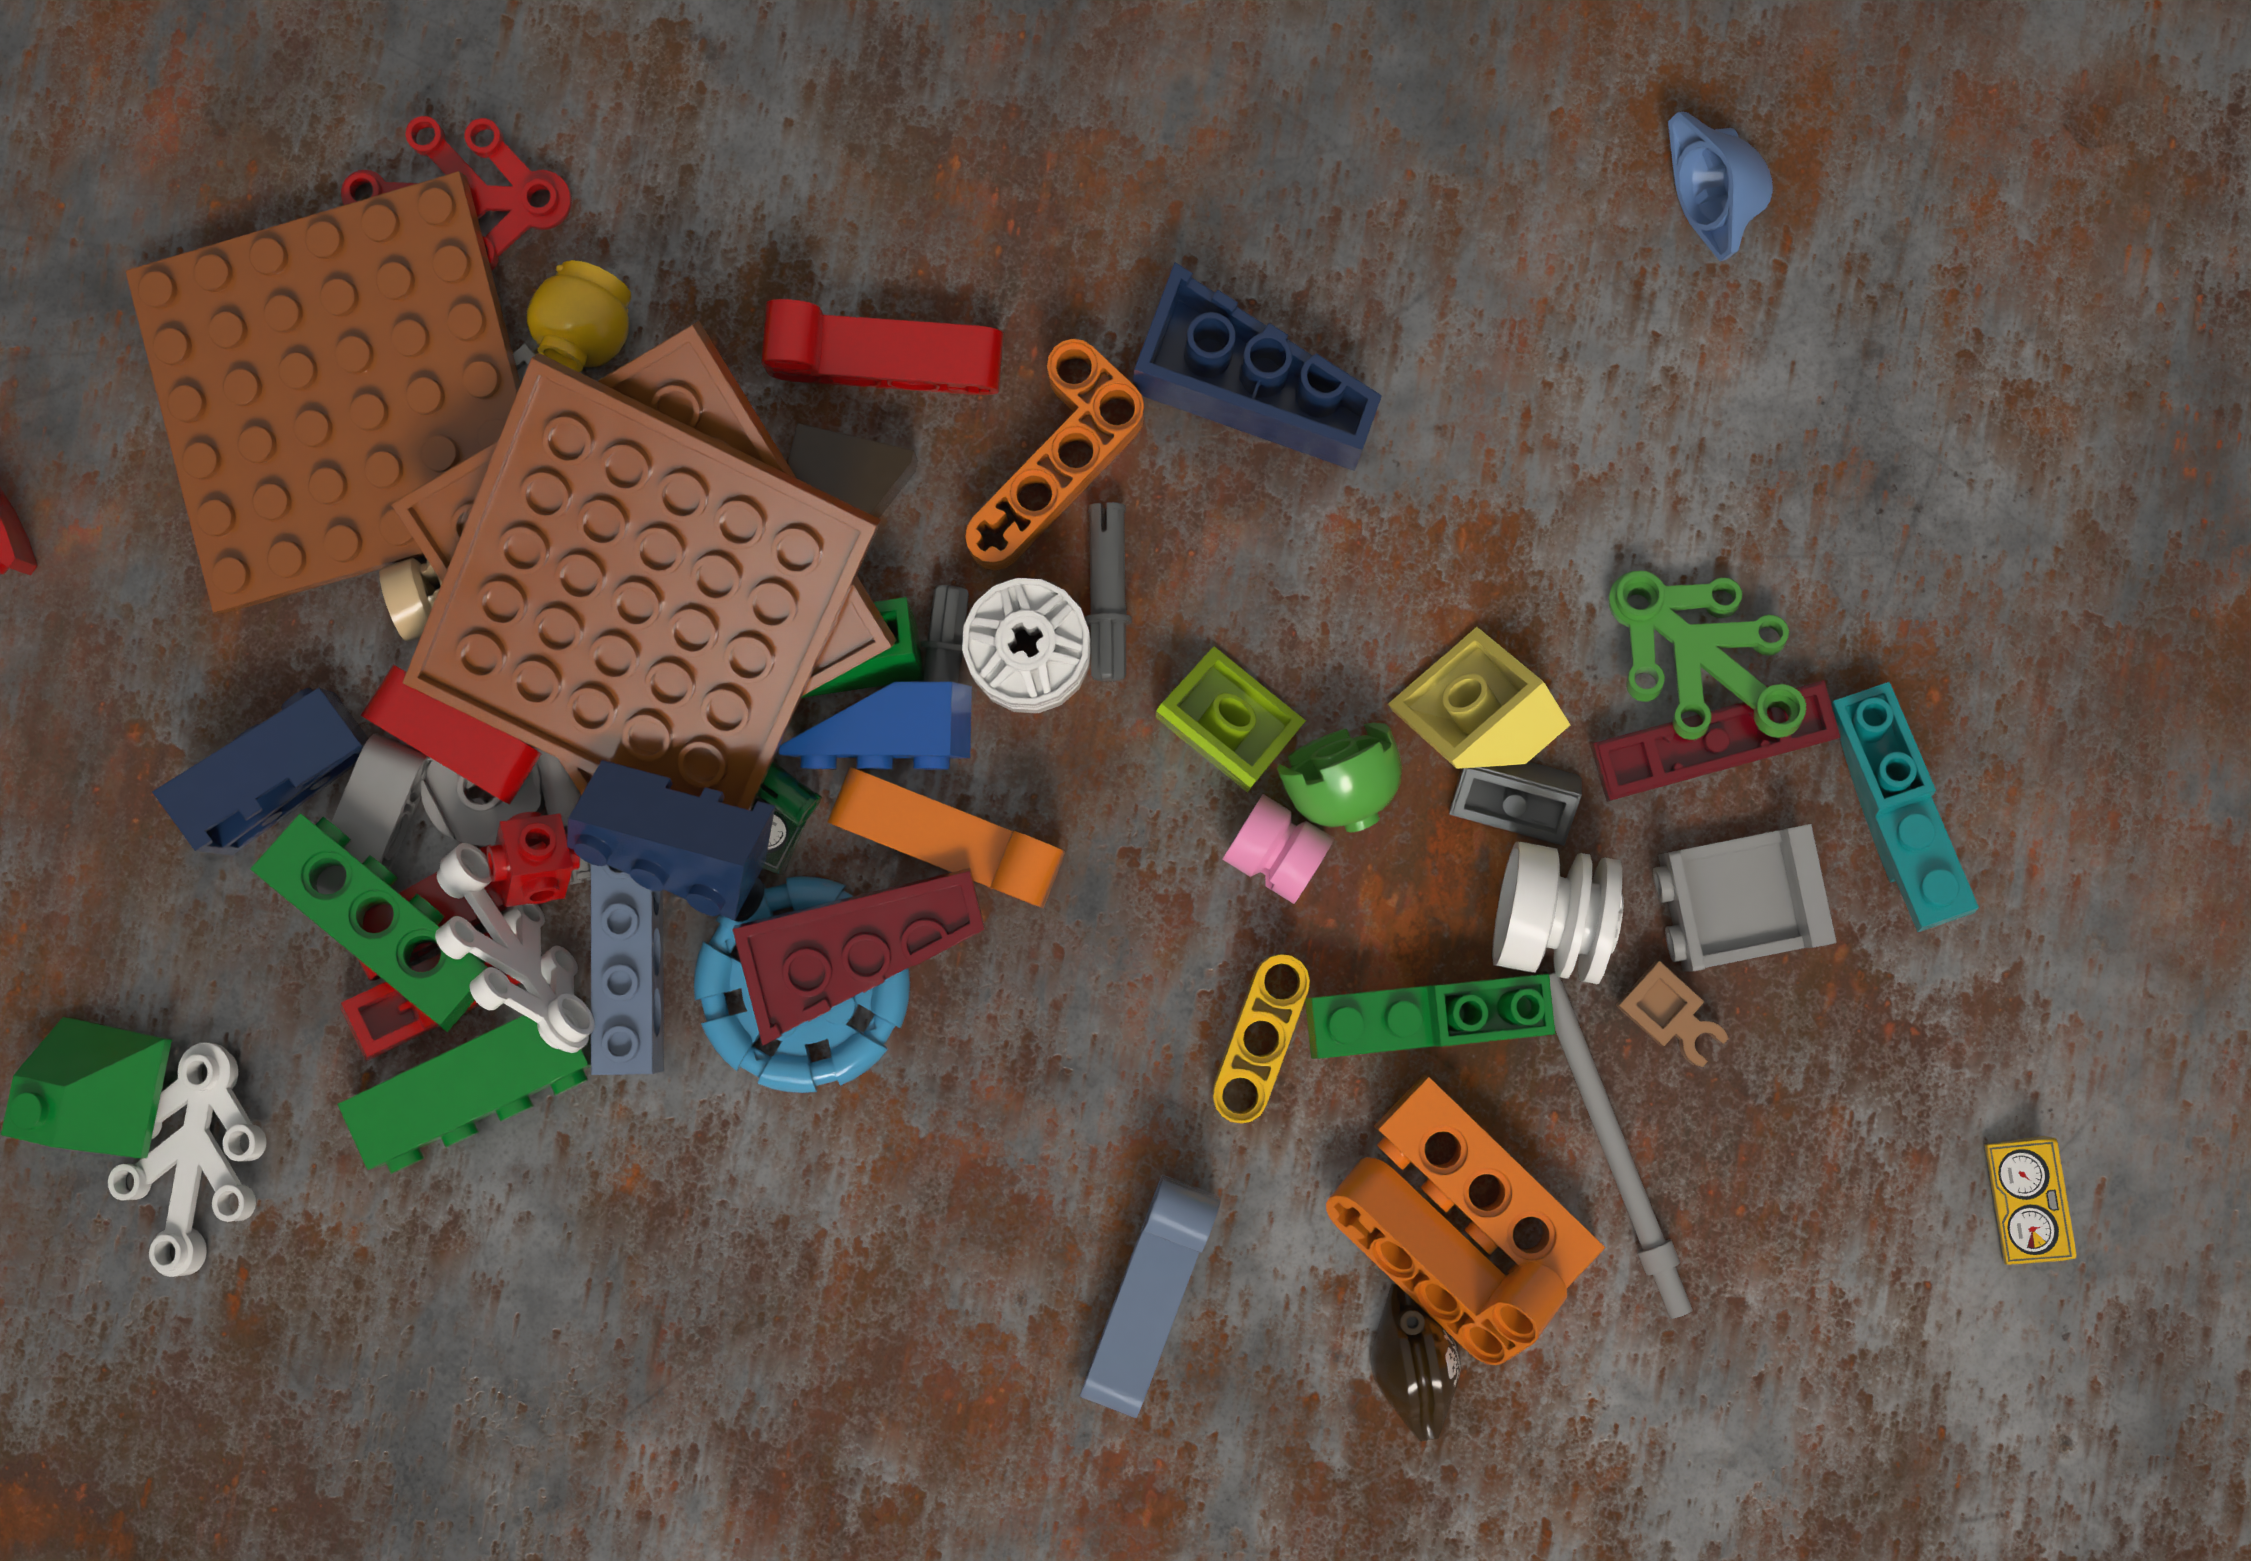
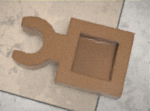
M1655 961L1616 1004L1623 1013L1660 1046H1665L1673 1036L1677 1037L1681 1054L1689 1063L1696 1066L1704 1067L1708 1062L1695 1049V1040L1700 1034L1708 1033L1715 1041L1724 1044L1729 1039L1721 1026L1710 1021H1699L1693 1015L1704 1001L1660 961Z

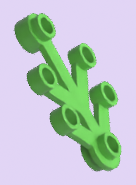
M1631 571L1623 574L1614 582L1608 599L1609 608L1619 623L1629 627L1632 668L1626 681L1627 691L1634 699L1643 702L1654 700L1661 693L1665 675L1662 668L1655 664V629L1673 644L1679 705L1674 713L1672 724L1675 732L1680 737L1688 740L1698 739L1706 733L1711 722V711L1704 703L1701 667L1754 710L1755 723L1763 733L1781 738L1793 734L1799 728L1806 713V703L1804 697L1797 689L1786 684H1777L1767 688L1719 649L1753 647L1759 654L1766 656L1775 655L1784 648L1789 636V628L1782 618L1775 615H1765L1757 621L1688 624L1674 612L1675 610L1705 608L1714 617L1728 618L1738 610L1742 600V590L1737 582L1730 578H1717L1710 584L1665 586L1656 575L1647 571ZM1716 591H1726L1732 596L1733 602L1729 605H1720L1715 602L1712 594ZM1633 595H1641L1647 599L1649 606L1641 610L1635 609L1628 603V598ZM1763 628L1774 629L1778 633L1780 640L1774 643L1766 642L1760 637L1759 630ZM1643 673L1649 674L1655 679L1656 686L1650 689H1643L1637 685L1635 677ZM1773 707L1783 709L1787 713L1788 721L1784 723L1773 722L1768 717L1767 710ZM1688 711L1695 712L1700 715L1703 724L1698 727H1689L1682 721L1681 715Z

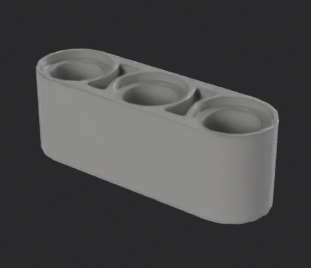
M377 733L373 734L365 743L331 823L351 839L344 849L353 857L363 863L371 855L391 871L421 799L422 779L425 780L426 770L431 761H428L430 757L417 749ZM331 866L323 870L317 880L318 892L321 894H332L339 891L346 881L345 868Z

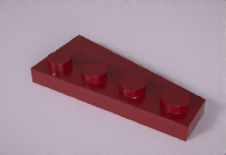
M970 868L735 925L732 930L762 1046L781 1037L783 1033L823 1015L834 1006L861 992L865 993L884 983L886 979L913 965L916 966L983 931L985 925Z

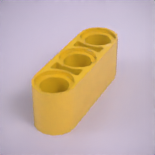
M1282 954L1270 956L1262 961L1254 972L1212 1090V1098L1216 1109L1222 1117L1230 1122L1240 1124L1251 1122L1262 1114L1268 1103L1309 990L1310 979L1308 971L1302 962L1293 956ZM1286 964L1297 975V988L1288 998L1276 999L1265 988V975L1274 965ZM1256 1021L1269 1022L1277 1033L1275 1047L1264 1055L1250 1053L1243 1041L1245 1030ZM1236 1078L1250 1080L1255 1085L1257 1092L1254 1104L1249 1109L1241 1112L1232 1111L1227 1108L1222 1098L1223 1089L1226 1084Z

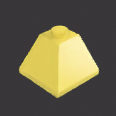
M1478 627L1472 630L1388 703L1391 710L1457 769L1526 764L1570 726V723L1544 681Z

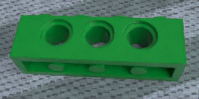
M300 813L250 870L448 1032L475 1001L469 986L474 978L488 968L485 965V961L470 952L461 959H453L441 950L440 960L433 969L427 972L412 970L410 956L413 950L422 943L432 942L437 944L435 934L440 928L437 925L445 916L417 893L408 902L392 889L391 886L398 878L371 855L363 863L353 857L344 849L351 839L325 817H322L315 825ZM331 866L344 867L346 870V881L343 887L332 894L319 893L317 880L321 872ZM378 904L392 906L394 917L391 925L386 930L379 933L365 931L363 920L366 912L371 907Z

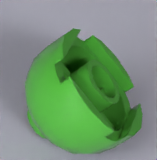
M1364 724L1368 735L1350 738L1347 728L1315 739L1288 755L1292 767L1287 768L1280 764L1277 770L1284 788L1298 812L1310 822L1322 826H1345L1347 832L1361 831L1377 823L1380 819L1378 812L1391 803L1401 784L1402 776L1399 750L1387 724Z

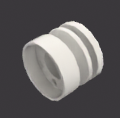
M1015 578L993 586L974 603L964 624L962 651L974 681L992 702L1013 712L1041 713L1062 705L1080 689L1090 668L1091 639L1081 608L1065 590L1042 579ZM1024 629L1029 636H1035L1038 633L1042 636L1036 642L1039 653L1030 658L1024 651H1018L1015 654L1011 652V649L1017 645L1015 634Z
M1515 842L1505 870L1496 914L1492 953L1493 965L1536 972L1544 957L1546 948L1554 949L1556 977L1569 978L1579 954L1578 973L1580 981L1599 984L1604 976L1610 955L1616 947L1621 929L1624 908L1621 861L1601 858L1592 880L1591 856L1580 853L1577 854L1567 878L1560 877V862L1556 848Z

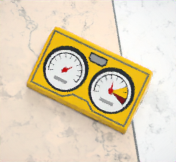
M2038 1136L1984 1144L2004 1264L2076 1259V1248L2056 1138Z

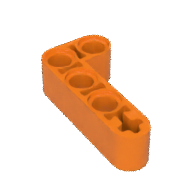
M1069 339L1062 341L1053 348L1047 363L1051 389L1074 413L972 517L967 525L965 537L970 554L976 563L985 569L1000 570L1013 564L1137 436L1143 426L1144 403L1138 389L1092 345L1084 340ZM1070 359H1080L1089 365L1091 373L1082 383L1070 384L1063 381L1058 375L1061 365ZM1110 400H1125L1134 409V415L1125 424L1113 425L1105 421L1101 416L1103 406ZM1074 441L1084 442L1092 449L1093 457L1083 467H1068L1059 458L1060 452L1065 445ZM1035 483L1046 486L1051 491L1052 497L1049 504L1042 510L1030 511L1022 507L1018 502L1019 494L1026 486ZM1009 506L1015 518L1027 526L1024 531H1020L1014 521L1003 534L1007 545L1005 549L999 551L992 546L983 551L985 543L981 533L986 529L992 533L999 532L1008 523L1007 515L1002 510Z
M849 767L827 820V823L947 871L955 872L970 868L973 881L1040 908L1045 906L1065 856V851L1017 831L1008 830L852 767Z
M1371 1157L1361 1159L1326 1202L1327 1214L1335 1226L1469 1354L1486 1364H1503L1533 1345L1567 1298V1288L1564 1281L1557 1273L1540 1263L1528 1262L1522 1264L1505 1276L1404 1178L1379 1159Z

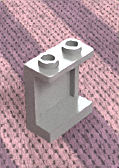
M1811 824L1658 855L1660 867L1653 868L1654 885L1659 901L1661 903L1668 902L1673 923L1672 926L1665 928L1667 947L1672 961H1681L1683 971L1693 972L1707 967L1837 943Z

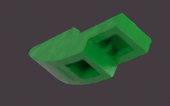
M1549 974L1386 989L1305 999L1311 1059L1556 1034Z

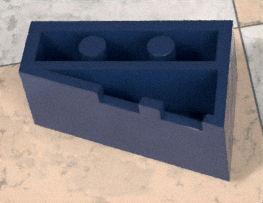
M320 687L314 691L312 688H305L297 692L282 704V711L263 723L248 728L231 743L152 791L194 851L234 855L355 766L369 738L335 692Z
M601 760L568 818L567 847L573 849L581 859L592 865L605 866L607 864L630 874L636 883L652 891L664 889L686 899L691 907L709 916L720 914L735 921L766 862L775 806L758 801L753 811L722 803L725 797L721 791L705 787L701 796L697 797L671 790L670 788L673 784L671 778Z

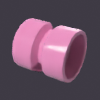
M1262 794L1222 860L1249 877L1260 872L1265 875V886L1294 904L1319 867L1335 838L1308 821L1297 826L1291 823L1290 810Z

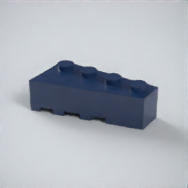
M1174 262L1134 369L1133 385L1143 397L1355 471L1382 395L1317 353L1311 355L1288 340V334L1271 323H1268L1266 326L1238 308V302L1219 290L1214 292L1192 278L1193 273Z

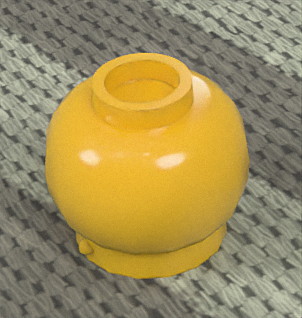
M565 261L561 265H557L556 275L547 278L535 291L527 309V324L532 338L539 345L538 352L580 372L583 367H597L608 363L621 350L629 333L628 306L632 296L627 286L608 271L587 262Z

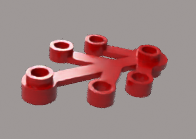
M419 116L411 120L407 125L405 132L406 140L418 154L429 156L445 175L460 171L467 176L478 220L487 211H509L485 237L482 236L484 244L488 248L491 271L497 266L499 256L528 229H552L560 225L567 218L572 206V196L565 181L556 173L548 170L530 171L504 143L502 131L492 120L478 118L470 122L465 130V142L475 155L481 158H490L513 186L486 185L446 142L444 130L433 118ZM428 127L435 130L434 139L429 144H417L416 138L420 130ZM488 129L494 132L491 144L486 147L476 146L475 138L480 131ZM358 170L351 173L343 182L341 199L344 205L357 202L355 199L356 189L365 183L372 184L373 186L371 197L418 183L386 182L374 171ZM541 189L548 190L550 192L549 202L540 208L533 207L531 205L532 195Z

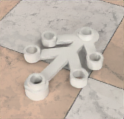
M459 844L442 858L440 869L437 871L438 883L448 895L457 899L465 897L492 939L475 930L466 919L454 916L436 931L437 944L446 955L453 959H461L470 952L496 967H488L470 982V992L481 1007L487 1010H495L504 1003L537 1022L540 1036L551 1047L569 1053L578 1052L588 1043L589 1034L593 1032L595 1022L586 1004L574 995V976L578 972V966L574 957L561 946H553L541 956L540 927L545 923V917L541 908L537 904L510 906L505 909L502 916L484 889L492 881L486 855L471 844ZM504 973L520 981L527 991L510 983Z
M198 1043L190 1047L183 1054L178 1065V1079L161 1092L152 1139L159 1134L162 1122L187 1104L184 1126L148 1153V1158H142L136 1164L118 1165L111 1171L108 1178V1188L113 1197L118 1200H138L148 1194L151 1184L176 1165L166 1227L164 1231L155 1237L149 1248L151 1264L159 1273L168 1277L193 1274L202 1267L206 1259L207 1248L205 1240L197 1230L192 1228L202 1170L215 1190L212 1199V1209L217 1218L225 1222L243 1221L252 1215L256 1206V1198L253 1191L248 1186L241 1184L209 1130L214 1110L227 1130L223 1137V1149L231 1160L253 1161L258 1159L265 1151V1133L260 1127L251 1123L232 1091L238 1079L237 1062L224 1047L216 1043ZM205 1064L207 1067L208 1074L206 1080L203 1082L201 1072L202 1067ZM244 1133L249 1137V1148L245 1153L240 1147V1138ZM129 1173L134 1178V1186L131 1191L126 1186V1177ZM233 1193L236 1194L239 1200V1206L235 1213H233L229 1206V1200ZM171 1243L175 1248V1258L173 1261L170 1257Z

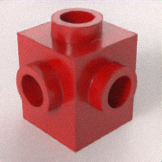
M523 812L512 816L507 821H500L495 845L487 846V863L490 877L493 882L499 881L505 907L540 904L551 900L564 899L572 871L578 870L580 867V857L573 849L567 847V835L565 834L561 813L542 815L539 812Z

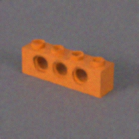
M1422 1075L1374 1125L1384 1136L1377 1146L1401 1170H1404L1411 1162L1428 1178L1420 1188L1446 1213L1453 1205L1458 1207L1471 1220L1464 1229L1471 1238L1489 1255L1499 1247L1515 1263L1508 1273L1528 1262L1540 1263L1557 1273L1564 1281L1566 1288H1568L1606 1248L1430 1077ZM1437 1132H1449L1456 1143V1151L1453 1158L1442 1165L1431 1164L1425 1155L1427 1140ZM1491 1174L1499 1183L1497 1199L1485 1207L1473 1205L1469 1198V1187L1472 1181L1480 1175ZM1523 1218H1538L1543 1228L1541 1240L1532 1248H1518L1513 1240L1514 1227Z

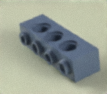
M591 864V1013L595 1022L594 1030L591 1033V1075L655 1074L664 1072L663 890L652 891L636 883L630 874L607 864L605 866Z

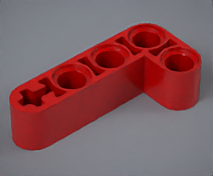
M775 299L766 302L761 364L772 378L791 382L993 395L999 392L1004 333L995 328L977 325L824 315L818 305L810 302Z

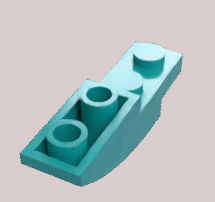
M1890 682L1834 700L1831 705L1856 794L1889 882L1896 881L1917 933L1974 914L1979 909V906L1932 796L1936 792L1935 786Z

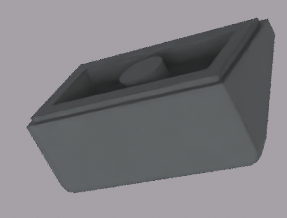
M1533 762L1521 765L1461 768L1449 815L1564 846L1582 796V778L1577 774Z

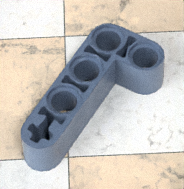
M1162 1174L1079 1397L1137 1418L1199 1252L1202 1253L1212 1230L1221 1202L1218 1195Z

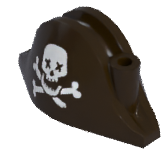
M1392 1284L1372 1346L1371 1369L1373 1377L1381 1393L1418 1441L1438 1439L1459 1382L1461 1361L1458 1345L1455 1339L1397 1284Z

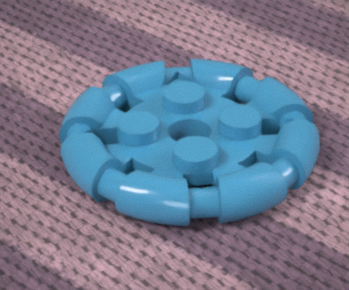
M796 876L787 877L786 884L767 889L764 885L763 900L752 917L743 922H736L719 915L716 921L720 924L710 942L703 941L695 967L694 996L695 1000L701 999L706 1022L701 1023L703 1030L716 1052L728 1065L736 1071L743 1068L759 1078L757 1084L792 1093L817 1092V1086L837 1080L841 1086L856 1079L876 1064L888 1050L885 1043L894 1027L901 1028L910 995L909 968L886 979L884 983L865 993L861 992L834 1006L823 1015L809 1022L806 1021L783 1033L781 1037L777 1038V1040L782 1042L774 1056L770 1057L754 1047L760 1034L741 961L730 955L736 945L733 927L738 924L774 916L773 911L793 906L794 911L853 897L845 892L846 885L820 877ZM742 989L743 1001L747 1011L730 1016L724 993ZM859 1004L874 1013L864 1033L848 1024ZM828 1039L831 1057L812 1062L807 1044Z

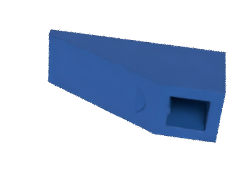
M893 682L779 746V755L800 757V768L837 769V758H857V769H893V758H914L913 769L949 770L950 758H970L972 686L955 682Z

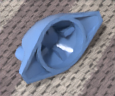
M1678 112L1668 121L1678 199L1689 224L1721 262L1727 260L1739 250L1745 227L1769 204L1773 192L1770 170L1759 152L1748 142L1739 138L1736 130L1733 128L1714 130L1691 114Z

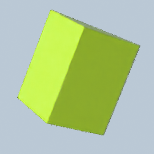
M1213 647L1156 710L1157 720L1247 793L1306 721L1216 647Z

